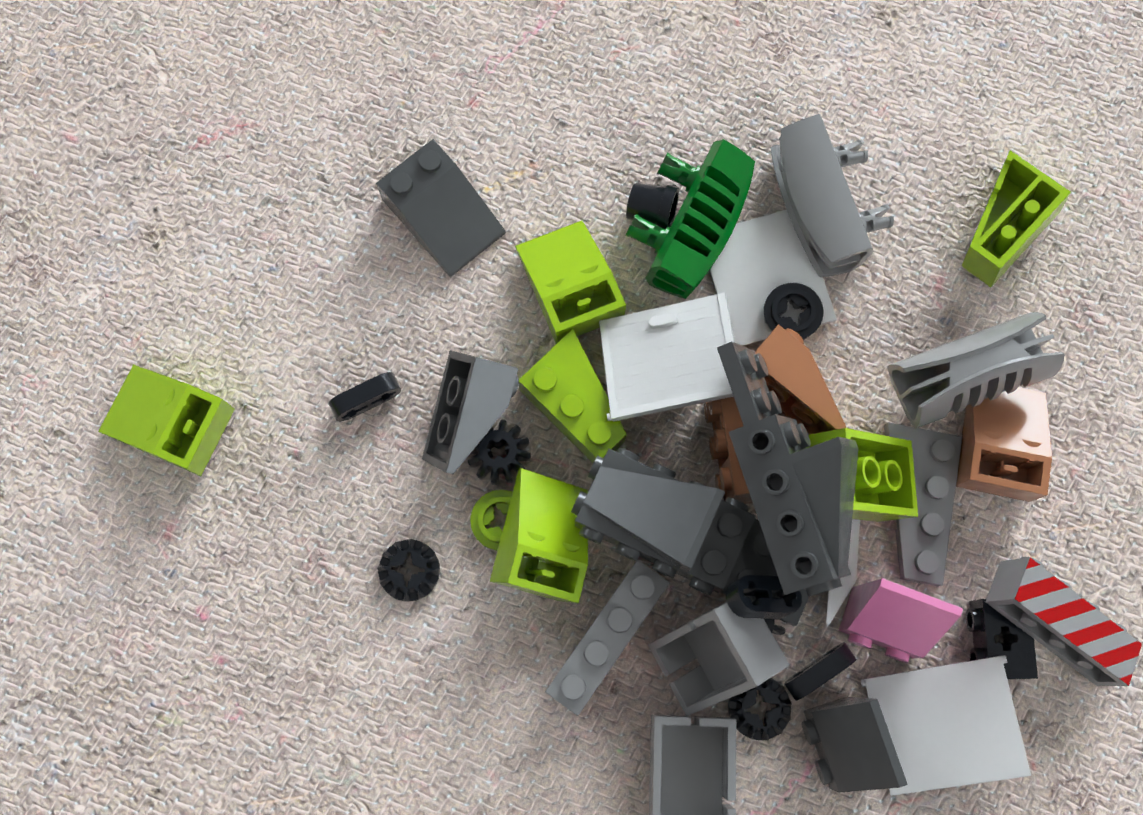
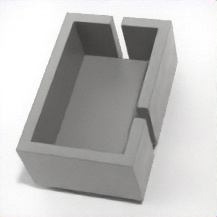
M727 602L648 644L665 677L697 658L700 664L698 667L669 684L686 716L753 689L790 666L765 620L761 618L739 617L732 612Z
M651 715L649 815H736V809L730 804H722V797L728 801H736V719L730 717L694 716V724H691V717Z

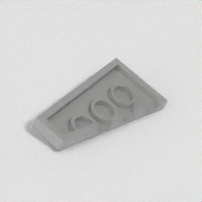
M888 422L884 425L885 436L912 441L918 517L896 520L897 529L895 533L900 579L937 587L943 586L962 437Z

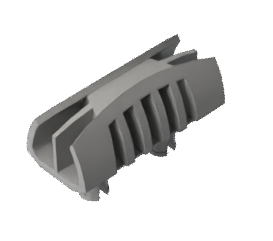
M817 114L782 128L781 136L779 137L780 145H774L770 148L780 192L793 227L818 276L827 277L848 273L861 266L874 252L867 233L891 228L894 224V216L882 217L890 208L886 204L863 212L858 211L842 167L867 162L868 150L858 151L864 144L863 140L834 147L821 115Z
M1030 312L888 365L891 383L913 427L917 429L943 419L951 411H954L955 414L959 413L970 404L972 407L980 405L985 398H989L991 401L998 398L1004 391L1007 394L1012 393L1022 384L1024 387L1054 377L1062 367L1065 354L1063 352L1043 353L1040 347L1053 339L1054 336L1051 334L1036 339L1032 331L1033 327L1046 320V315L1039 312Z

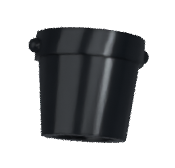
M635 183L628 199L626 218L633 221L634 216L638 214L640 217L663 229H666L667 226L671 228L678 206L679 187L675 184L659 186Z

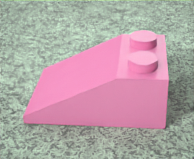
M881 578L852 587L838 631L848 634L847 641L855 645L871 649L872 644L886 649V656L908 663L910 658H924L961 617L963 608Z

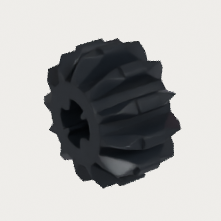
M500 420L498 430H493V426L471 452V454L476 455L468 460L471 468L481 466L476 474L479 479L482 480L491 472L490 479L492 485L498 484L499 474H504L507 483H512L513 477L510 471L513 469L518 473L519 468L525 469L518 461L531 460V453L522 450L530 444L528 437L518 438L521 432V428L518 425L512 427L509 432H506V420ZM503 445L506 446L507 456L505 458L497 456L495 459H492L491 449L493 447L500 449Z

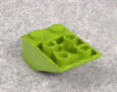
M582 220L515 246L556 344L572 329L576 336H580L600 328L599 321L625 315L626 303L613 273Z
M133 364L98 432L201 477L235 408L220 397Z
M519 468L489 582L556 601L579 603L588 567V539L579 535L581 529L575 527L577 515L571 513L580 491L588 494V490Z

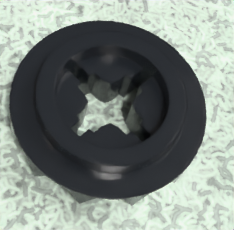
M787 283L778 286L768 295L763 307L764 323L772 331L779 324L784 329L794 330L803 340L817 331L824 314L821 299L810 287L799 283ZM788 301L794 309H805L798 316V326L791 317H781L788 309Z
M414 539L395 542L383 552L377 567L381 586L390 596L401 601H416L427 596L436 586L440 575V564L435 552L427 544ZM411 554L413 565L419 567V569H424L425 572L412 574L410 581H408V587H406L404 575L393 570V567L404 566L406 559Z
M770 678L753 689L729 698L728 712L730 718L736 719V729L742 735L753 740H769L782 734L791 720L792 702L785 687ZM756 690H758L763 702L776 704V707L765 712V725H763L758 714L744 712V709L756 704Z

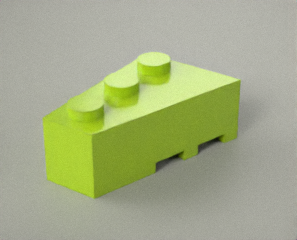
M1010 150L961 266L989 287H992L1060 213L1071 191Z
M572 329L519 379V389L533 405L594 463L597 455L604 458L608 449L617 451L625 443L627 434L620 420L608 421L607 414L610 413L609 399Z

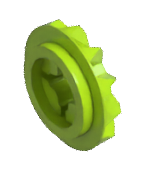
M494 490L483 495L475 503L470 518L471 528L476 539L484 547L498 551L502 530L499 526L488 529L486 527L495 520L494 506H497L498 511L501 510L503 515H507L512 491Z

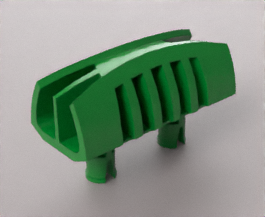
M722 139L713 142L702 166L698 164L697 168L667 152L657 174L686 187L685 191L688 192L671 228L667 226L666 229H663L636 214L625 235L655 249L654 253L657 255L645 277L650 286L686 299L703 280L728 242L744 206L755 166V161L728 141Z

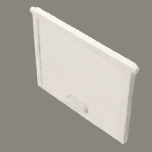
M787 210L736 224L724 249L709 270L716 294L725 292L735 343L746 347L765 341L772 332L768 325L764 323L763 307L765 301L775 288L787 283L803 284L816 292L821 299L824 310L821 325L837 320L824 279L818 276L812 266ZM788 301V309L781 317H791L798 326V316L805 309H794Z
M725 292L599 321L610 413L607 414L608 421L614 422L734 397L717 350L719 346L734 342Z
M1006 655L861 679L862 687L867 689L868 698L878 699L908 784L900 788H889L891 796L1031 776L1004 664L1007 663Z

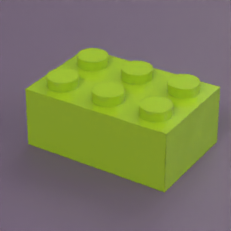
M849 428L809 435L811 443L809 447L836 437L856 441L859 449L852 519L881 522L918 517L911 440Z

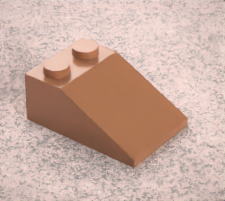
M778 324L755 353H760L765 360L768 376L764 378L769 392L774 391L777 395L782 414L796 419L797 424L802 423L808 435L847 428L809 348L804 345L803 338L794 330L784 329Z

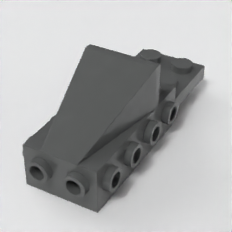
M729 342L717 347L744 425L730 431L729 435L784 595L806 589L807 595L810 597L841 587L840 578L851 575L848 560L859 449L856 441L836 437L809 447L811 445L810 438L802 423L797 424L796 419L778 415L782 413L781 405L775 392H769L764 377L768 376V368L760 353L756 354L754 350L735 342Z
M618 448L617 452L608 449L604 458L597 455L588 474V477L594 480L588 494L580 491L571 513L577 515L575 527L581 529L579 535L598 544L605 540L616 545L615 551L631 560L637 561L639 557L654 563L652 569L665 576L674 578L675 574L687 578L691 580L689 583L690 587L707 595H711L713 591L726 595L728 586L743 576H778L758 519H755L756 515L747 512L749 509L748 505L729 497L726 501H723L722 498L725 491L705 486L696 481H690V483L675 479L676 473L658 464H654L653 468L638 462L640 457L637 454L624 448ZM806 589L800 591L802 595L801 607L796 612L779 620L792 626H797L809 598ZM776 593L772 594L773 598L783 599V597H778ZM751 596L753 601H755L756 596Z

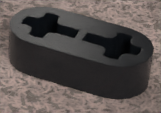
M387 372L340 393L329 401V406L336 421L341 422L354 418L389 401L401 392V388L394 373Z
M747 575L728 586L726 601L732 612L739 617L780 619L796 612L801 607L802 595L800 591L784 595L778 576ZM776 593L778 597H783V599L773 598L772 594ZM744 595L756 596V600L752 602L751 598L745 597Z
M843 642L794 674L784 685L795 701L800 700L848 668L857 659L846 643Z

